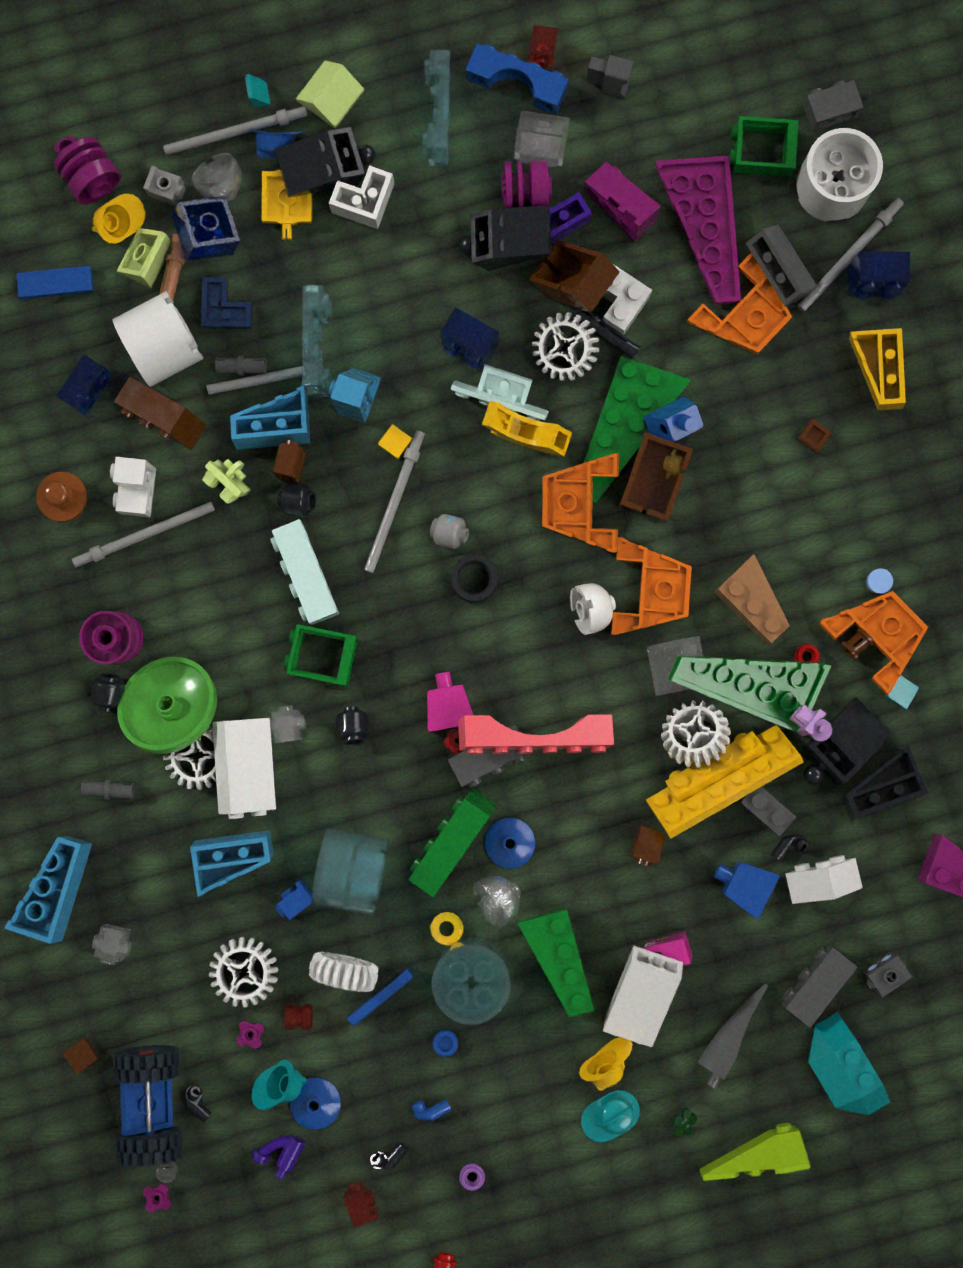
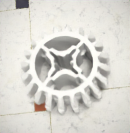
M557 313L556 321L553 317L547 318L549 326L545 323L539 325L544 331L543 333L535 332L534 334L540 338V341L532 342L533 346H539V351H534L533 356H541V359L537 360L536 364H546L542 369L543 373H547L552 369L550 373L551 378H556L559 373L560 381H564L567 374L570 380H575V372L579 377L584 376L582 367L588 371L592 369L588 360L591 362L597 361V358L592 356L591 353L599 352L598 347H592V343L599 342V338L590 337L596 330L595 328L586 330L590 322L585 320L580 324V315H576L572 321V313H566L565 320L561 313ZM570 326L580 334L569 338L559 327ZM554 333L555 346L548 353V340L551 334ZM584 341V353L580 361H578L576 348ZM573 342L568 347V354L567 351L558 352L564 346V343ZM563 356L567 362L571 363L572 367H561L554 363L552 359Z
M693 700L689 707L682 703V710L680 711L673 708L674 716L667 715V723L662 725L664 732L661 734V738L664 741V749L668 751L669 756L675 758L679 764L685 761L688 768L693 762H695L696 767L700 768L701 762L705 761L707 765H710L711 758L719 760L718 752L725 753L726 747L724 745H729L730 739L728 736L731 734L728 720L723 716V712L721 710L716 711L713 704L707 707L704 701L699 706H696V702ZM704 721L711 723L716 728V732L710 731V728L705 727ZM676 737H681L682 740L687 741L688 748L680 745L676 741Z
M208 727L203 735L214 743L213 727L210 731H208ZM201 737L191 744V748L187 752L179 753V751L171 753V755L163 756L164 760H171L172 763L166 765L165 769L171 770L174 768L175 770L170 777L174 779L180 775L178 785H183L188 780L187 789H192L196 782L197 790H202L203 782L207 788L213 786L211 779L216 782L215 766L208 774L203 776L205 763L209 759H214L215 754L214 751H208L204 747ZM197 749H200L199 752H203V754H210L209 756L199 758V763L193 757H186L187 755L197 753ZM180 761L190 762L193 771H195V776L188 774L182 768Z
M244 937L239 938V945H237L234 939H231L229 941L230 948L225 944L220 946L223 954L220 952L214 953L213 956L219 962H210V967L217 969L209 973V977L217 978V980L211 983V987L219 985L220 989L216 992V995L219 996L224 992L226 994L223 999L225 1003L231 997L234 998L232 1004L235 1007L239 1004L240 1000H242L243 1007L248 1006L249 999L253 1005L258 1004V997L265 1000L267 998L265 991L272 992L274 989L268 982L276 983L278 980L277 977L271 975V973L278 972V967L270 966V964L277 960L276 957L268 959L267 955L272 950L268 948L264 952L261 951L264 943L261 941L255 947L254 938H250L247 945ZM236 952L251 953L244 962L237 961L236 959L233 961L229 958L231 954ZM257 958L263 967V979L259 977L260 975L254 969ZM250 962V964L247 967L249 971L246 972L249 973V975L242 977L238 981V979L240 978L239 973L241 972L238 971V969H242ZM225 965L233 974L231 986L226 981L224 975ZM244 982L259 986V988L250 992L237 991Z
M317 952L310 961L309 976L318 983L350 991L369 992L374 989L377 983L379 968L369 961L352 956Z

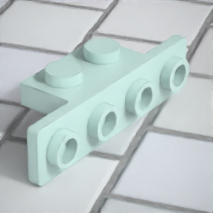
M489 365L484 366L478 388L459 381H454L451 385V390L456 391L455 394L459 397L470 398L472 396L478 398L481 404L487 406L490 401L498 402L511 411L527 414V418L536 421L546 420L549 412L548 410L526 404L532 379Z

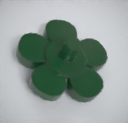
M684 1108L681 1111V1116L676 1115L672 1120V1124L675 1125L673 1134L677 1137L682 1134L689 1135L693 1130L691 1125H694L697 1121V1115L692 1113L689 1108Z

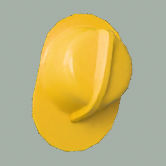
M124 193L115 197L96 210L93 216L94 226L91 228L92 231L97 232L108 243L117 244L137 232L138 228L142 227L145 220L143 203L133 194Z
M622 1037L611 1040L594 1056L583 1063L579 1071L580 1077L585 1081H592L600 1091L618 1083L623 1077L624 1061L632 1050L631 1040Z

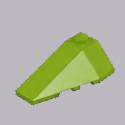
M782 1123L776 1125V1129L766 1131L699 1170L703 1181L735 1178L739 1176V1172H744L751 1176H760L762 1172L768 1169L775 1170L776 1174H783L811 1168L800 1131L791 1123Z

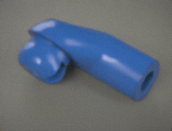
M446 1099L432 1107H425V1103L421 1100L412 1105L414 1117L420 1120L434 1121L451 1111Z

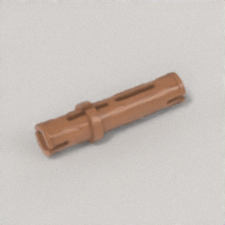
M173 234L169 254L165 257L166 268L159 293L167 291L172 300H174L181 267L185 264L184 253L188 238L180 234Z

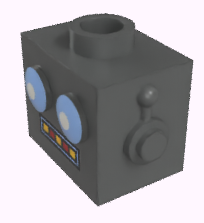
M889 952L861 971L866 978V984L869 989L874 990L881 997L886 996L912 978L904 960L892 952Z

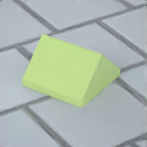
M324 61L297 96L296 101L336 128L364 92V88L342 64Z
M138 228L117 272L152 288L171 247V241L167 234L161 231Z

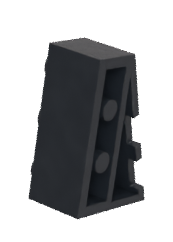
M908 745L841 799L850 821L853 822L921 798L928 794V791Z

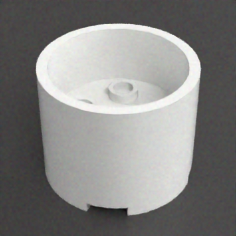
M850 128L834 129L821 135L812 145L797 174L798 200L802 207L813 217L827 222L828 220L848 219L859 212L882 176L883 160L875 142L866 134Z
M167 291L112 319L128 354L149 387L204 359L197 349L198 346L190 330L174 306V302Z

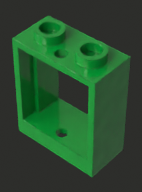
M739 116L736 125H732L730 139L735 140L734 149H730L729 154L730 164H733L732 173L791 177L796 169L799 120ZM743 132L784 135L782 164L741 161Z
M297 624L296 630L292 629L289 637V644H292L291 654H286L284 668L287 669L286 674L348 687L358 637ZM304 633L345 642L337 678L297 670Z

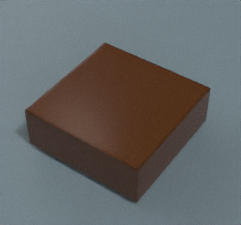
M812 418L796 440L817 454L832 432Z
M86 1037L63 1053L76 1074L100 1058Z

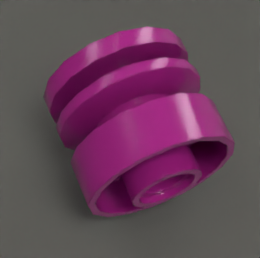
M93 137L82 138L64 148L54 161V168L62 180L68 184V188L77 202L82 205L92 204L103 199L121 181L122 175L111 159L107 158V153L98 140Z
M547 160L530 161L529 172H524L521 161H517V173H512L511 161L504 163V170L501 176V191L505 208H513V203H518V207H524V203H529L530 206H549V199H552L551 174H548Z
M99 611L90 615L83 623L79 632L80 645L83 653L94 662L99 664L125 663L132 660L140 652L143 645V630L140 623L132 615L125 612Z

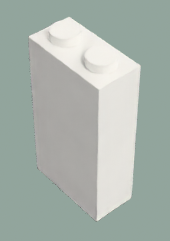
M270 718L212 722L218 813L228 814L229 819L244 818V813L251 812V816L267 815L266 810L276 809Z
M633 946L606 1012L603 1031L652 1047L682 979L683 962Z

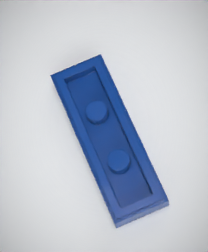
M91 266L16 273L18 297L21 300L94 292Z
M409 966L349 1014L347 1019L352 1026L359 1023L413 979L414 973Z

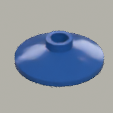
M504 818L495 822L489 828L485 837V849L489 858L496 865L508 869L517 868L529 861L533 855L535 837L525 822L516 818ZM507 839H513L515 841V846L513 848H507L505 846V842Z
M320 1077L307 1078V1083L302 1086L299 1096L290 1102V1110L294 1119L301 1126L315 1130L329 1126L337 1118L341 1107V1098L337 1088L330 1081ZM316 1101L319 1104V1108L312 1109L310 1102Z

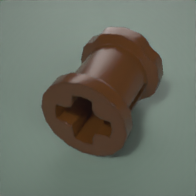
M858 628L856 630L857 633L847 642L843 641L840 644L844 652L854 661L858 659V655L868 646L872 647L875 645L870 635L862 628Z

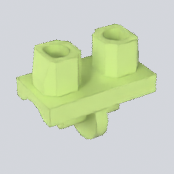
M218 459L215 462L209 461L205 467L208 470L202 480L211 488L216 487L221 482L225 489L220 493V497L227 504L233 503L239 497L247 495L251 490L242 482L246 478V475L241 471L244 467L242 461L239 460L233 464L229 459L224 463Z

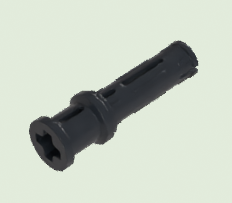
M578 308L573 310L572 321L576 315H580V324L585 320L590 322L586 330L595 328L596 332L593 334L625 354L631 360L637 354L641 346L602 321L601 315H595L592 312L589 313Z

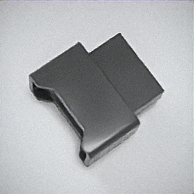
M613 55L609 56L608 61L591 56L586 82L602 86V93L625 98L634 61Z

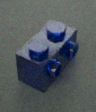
M83 354L57 394V397L85 415L94 405L100 391L107 385L111 373L105 367Z

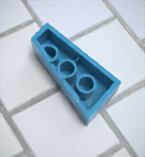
M71 836L57 837L41 864L42 868L36 878L32 879L28 886L30 887L23 900H20L15 909L16 912L12 919L8 920L4 929L49 944L63 941L92 843Z

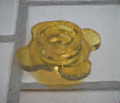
M673 449L672 455H667L664 460L663 470L667 471V479L670 478V475L678 476L682 466L683 457L676 455V449Z

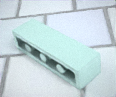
M298 519L272 530L274 537L270 538L275 552L280 551L283 560L280 561V565L284 574L290 575L292 584H289L294 599L299 597L302 606L298 610L303 621L308 620L310 625H314L338 615V609L302 521Z

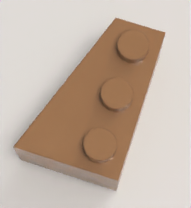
M754 554L714 591L766 645L773 643L790 626Z

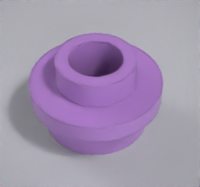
M470 1163L461 1169L459 1180L465 1189L477 1190L484 1184L485 1173L479 1165ZM470 1172H474L477 1178L469 1180L467 1175Z

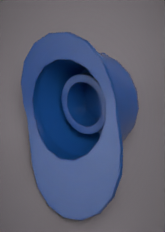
M250 130L256 134L257 155L261 158L277 160L275 149L294 143L297 134L310 133H268Z

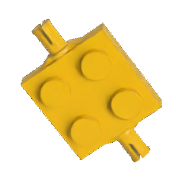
M280 169L276 171H262V222L282 225V240H292V225L298 223L312 224V194L288 198Z

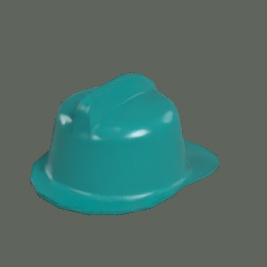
M284 1059L258 1076L252 1089L253 1104L257 1109L267 1110L279 1103L294 1101L299 1096L302 1086L307 1083V1079L301 1076V1073L294 1068L289 1060Z
M616 1090L592 1102L585 1108L581 1117L583 1132L588 1138L596 1142H606L618 1137L637 1123L640 1113L638 1101L632 1094L623 1090Z

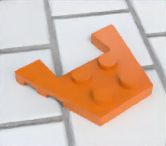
M750 253L738 266V269L755 287L723 320L702 304L690 316L687 323L758 355L791 320L792 315L788 308L784 306L753 254Z
M619 453L543 476L542 526L569 537L583 540L593 546L607 549L609 552H618V529L592 528L593 476H619Z
M618 537L616 561L642 563L639 613L613 612L611 635H618L688 617L692 566Z
M894 591L864 602L862 605L850 610H844L833 617L822 619L819 623L834 640L854 624L870 635L875 646L890 661L871 679L887 696L891 693L928 629V626Z

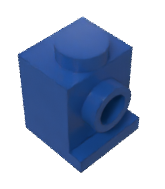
M302 879L295 883L296 890L290 887L280 896L283 900L275 905L276 910L283 918L287 916L291 920L316 900V897Z

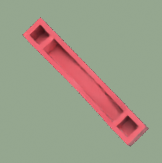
M490 715L463 716L458 720L459 749L468 750L470 755L483 754V750H493V754H507L508 750H517L518 754L533 753V750H542L543 754L557 753V749H566V753H580L582 749H590L591 753L606 752V748L614 745L612 715H587L578 720L569 729L548 735H530L511 730L497 722Z

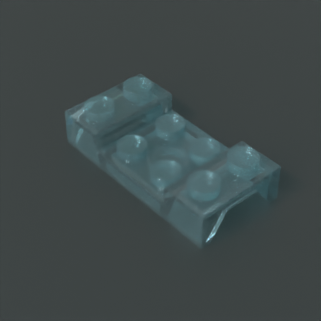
M430 50V59H425L426 85H430L431 94H434L435 99L433 123H428V130L423 132L422 138L423 155L428 157L429 166H448L450 50Z
M323 285L303 286L302 386L307 387V396H328V389L332 382V374H330L329 368L325 367L322 360V349H320L318 340H322V325L320 324H328V316H332V301H330V295L325 293Z

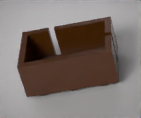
M557 239L551 248V256L545 258L560 273V276L558 277L545 262H541L529 280L545 297L591 313L607 289L613 284L614 279L619 274V270L603 253Z
M645 432L619 507L638 514L645 510L644 516L664 523L668 522L684 477L682 474L678 475V472L684 473L686 471L693 449Z

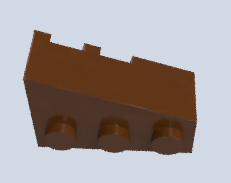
M131 377L128 378L114 400V403L122 408L120 413L132 420L134 417L140 419L138 423L149 430L155 428L158 430L157 434L169 441L172 438L190 450L194 448L207 427L204 422L182 405Z

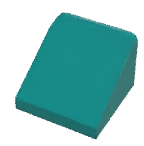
M250 74L246 75L245 80L251 107L269 106L270 98L267 83Z
M900 675L891 693L888 696L885 695L884 698L907 710L919 687Z

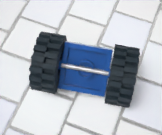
M152 1045L131 1047V1049L126 1048L114 1052V1081L120 1082L122 1131L116 1134L117 1163L126 1167H149V1165L158 1166L162 1163L168 1164L171 1161L175 1162L181 1159L183 1156L182 1128L173 1126L172 1079L180 1074L179 1047Z

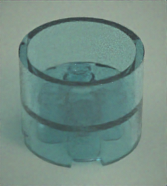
M327 828L316 868L312 904L374 916L376 908L372 902H377L379 899L386 864V856L382 851L388 850L389 839Z
M478 938L461 939L448 946L439 956L433 972L432 993L436 1004L451 1020L461 1024L475 1025L491 1020L504 1007L510 993L509 967L501 951L490 942ZM469 976H473L474 981L479 982L474 984V988H469L468 983H464V981H468Z

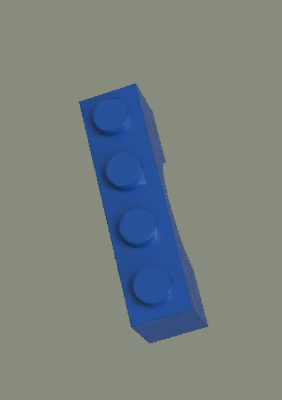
M476 44L466 68L467 81L489 89L499 80L517 79L526 84L531 90L534 107L557 115L568 87V79L563 74L557 71L549 72L544 70L534 62L526 63L519 60L513 54L500 53L490 45L485 44L482 46Z

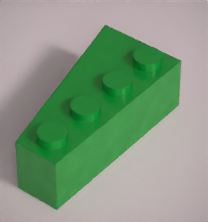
M474 788L469 791L465 799L459 797L451 808L455 812L449 820L445 817L437 828L441 832L436 840L431 837L423 850L427 852L424 858L421 860L417 857L409 870L413 873L408 880L434 897L489 819L497 804Z
M566 907L517 920V924L568 1016L573 1017L594 1011Z

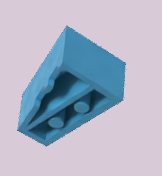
M355 368L340 373L336 381L332 380L328 392L331 395L330 398L337 414L366 423L382 377Z
M304 385L297 388V391L284 396L274 397L275 400L263 405L257 404L231 415V439L236 450L279 446V443H285L286 440L295 441L300 444L311 443L308 396Z
M270 830L195 840L190 846L197 896L199 897L213 888L224 885L240 875L242 876L271 862L274 853Z

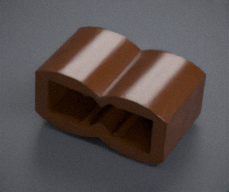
M291 440L279 443L272 469V474L278 480L299 484L307 457L303 448L300 447V443Z

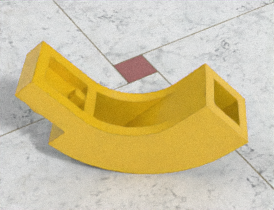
M493 401L489 402L482 423L483 426L491 430L490 433L504 440L539 452L564 457L572 435L570 431L558 424L529 419Z

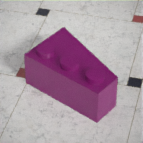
M605 162L584 184V191L634 242L656 222L661 206L623 176L616 166H611Z
M934 833L917 881L963 898V851L944 835Z

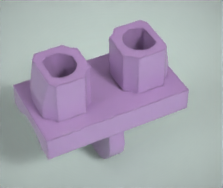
M806 705L798 707L790 717V720L800 727L797 733L801 736L810 735L816 741H824L832 734L831 724L827 720L821 719L826 715L821 709L812 711Z

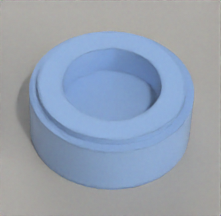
M876 569L868 574L866 585L872 593L883 594L891 589L893 577L885 569Z

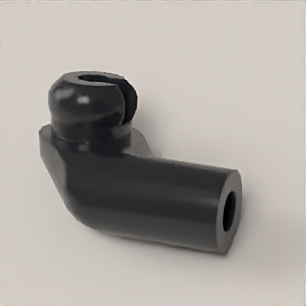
M801 835L784 836L771 855L781 862L788 851L804 852L808 849L809 843Z
M192 1085L187 1088L185 1093L186 1108L205 1123L212 1112L202 1105V1089L200 1086Z
M398 1142L391 1152L373 1153L370 1156V1164L375 1169H393L408 1149L401 1142Z

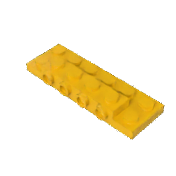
M777 725L757 736L753 731L748 734H738L734 742L725 746V753L718 752L719 760L711 758L710 765H707L705 761L701 762L700 768L696 767L695 762H693L689 768L683 771L676 770L672 772L669 779L665 781L667 788L646 799L649 807L670 839L804 763L802 756Z

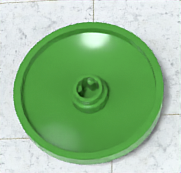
M166 657L150 662L139 669L125 685L123 696L117 707L120 728L124 735L143 751L154 754H167L182 750L198 740L211 724L217 707L215 684L209 674L199 664L187 658Z

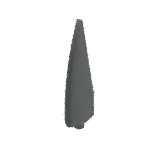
M764 984L728 1018L702 1053V1057L698 1060V1064L712 1072L706 1083L716 1089L721 1078L725 1080L737 1058L750 1018L768 987L767 984Z

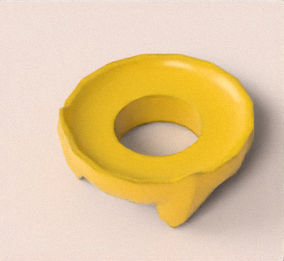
M443 912L433 919L430 931L435 941L442 945L451 946L461 938L463 924L454 913ZM450 922L454 928L452 935L443 936L439 931L440 924Z

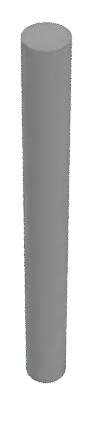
M300 366L207 385V391L210 395L306 376L305 367Z

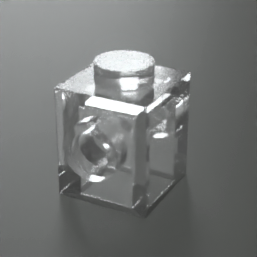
M293 706L278 707V712H273L272 718H270L271 734L274 733L275 743L303 740L302 730L306 729L304 714L300 715V710H293Z
M110 924L101 926L99 934L95 935L92 943V949H95L93 957L101 958V963L115 965L116 962L124 960V957H128L131 950L132 942L129 941L131 929Z

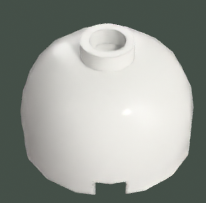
M594 583L578 585L571 590L572 611L577 609L580 620H575V623L580 632L587 635L606 628L611 622L613 610L616 608L613 596L609 595L603 587Z

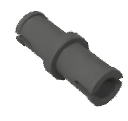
M238 355L237 358L216 357L215 360L216 373H238V375H245V373H267L266 357L245 358L244 355Z
M107 779L105 782L82 780L81 796L104 797L105 800H110L111 797L133 799L134 783H114L112 780Z

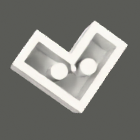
M369 166L361 188L337 180L329 201L331 213L378 229L394 187L393 174Z
M615 266L619 270V274L603 295L604 298L613 304L603 317V321L625 335L650 298L652 289Z
M116 457L115 464L112 463L110 477L113 479V483L118 485V493L115 492L113 496V507H116L115 511L121 515L151 517L156 468L147 460Z
M844 855L817 862L815 867H810L809 863L794 866V871L785 874L792 904L836 899L863 888L856 858L845 859Z

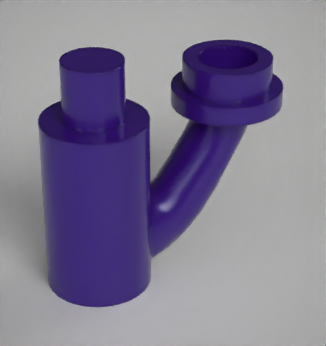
M295 1135L282 1136L270 1141L260 1149L254 1148L252 1159L265 1165L271 1158L269 1153L278 1148H283L276 1162L278 1169L275 1176L279 1179H284L287 1172H292L306 1142Z

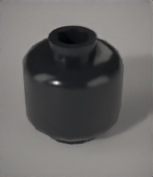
M289 483L278 493L277 503L281 506L285 515L307 516L315 509L316 494L307 484Z
M100 674L92 682L91 702L99 706L98 710L114 711V708L118 707L123 696L125 683L120 680L119 675Z
M356 706L345 707L343 709L344 712L336 716L337 737L344 741L346 745L361 744L370 733L368 714L359 710Z

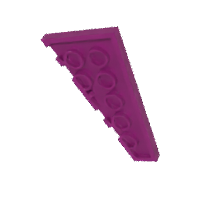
M729 156L655 161L654 165L714 304L739 303L741 301Z

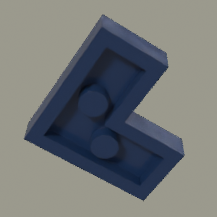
M202 277L201 327L209 329H252L253 305L251 302H228L229 280L226 277Z

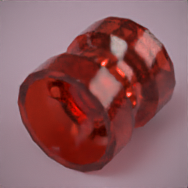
M286 1004L285 1029L294 1030L296 1027H301L303 1030H312L313 1005L304 1004L302 1007H299L295 1004Z

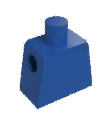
M684 396L644 416L650 434L672 442L703 427L696 404Z
M737 861L733 869L719 864L713 877L725 883L722 894L751 916L759 919L780 875Z

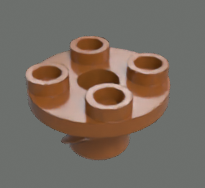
M52 473L44 478L38 487L36 495L37 504L41 512L54 521L66 522L77 519L87 504L85 484L71 473Z

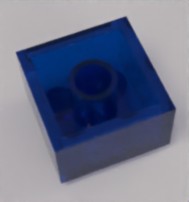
M225 196L177 203L172 219L186 261L234 254L240 238Z
M859 251L848 266L849 295H856L858 299H867L871 295L881 296L882 299H892L898 296L910 283V252Z
M456 307L440 332L441 344L444 346L443 350L454 357L458 354L465 358V363L475 369L478 367L484 369V366L488 364L499 345V331Z

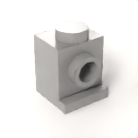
M151 166L143 189L148 197L176 206L178 199L181 200L184 195L185 185L180 176ZM164 182L169 183L168 186L162 187Z

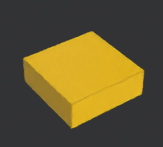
M392 424L379 441L378 446L396 459H399L412 442V438Z

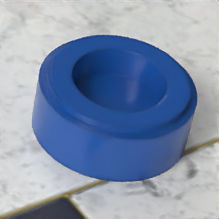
M447 1029L437 1032L433 1039L434 1051L443 1057L451 1056L456 1052L458 1048L456 1034Z

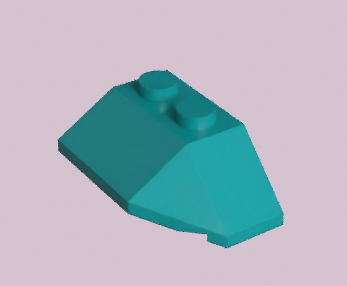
M835 1012L815 1024L808 1063L834 1107L870 1115L890 1103L883 1083L858 1041L839 1014Z

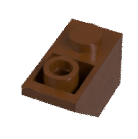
M639 824L629 851L634 856L633 860L648 867L651 866V863L658 864L665 833Z

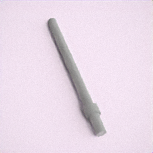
M305 106L289 111L283 109L276 111V114L163 145L165 154L169 155L252 132L250 130H259L277 124L283 126L289 124L291 120L308 115Z
M896 198L885 211L881 210L874 218L875 222L817 283V288L806 295L797 305L800 311L805 312L882 228H886L893 220L892 217L904 205L900 198Z
M415 431L410 447L406 448L403 458L405 461L364 568L367 572L373 573L414 462L417 463L419 459V449L425 435L421 431Z
M208 502L104 546H94L89 549V552L72 558L75 567H79L93 560L98 562L105 559V556L213 512L215 508L212 502Z

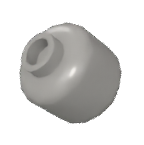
M442 514L433 520L430 536L438 546L457 549L462 543H466L469 529L466 528L465 521L462 518Z

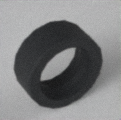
M477 554L466 555L458 560L452 569V588L456 595L466 602H483L496 591L498 584L497 569L493 562L485 556ZM468 565H481L489 574L488 586L480 593H469L460 584V574Z

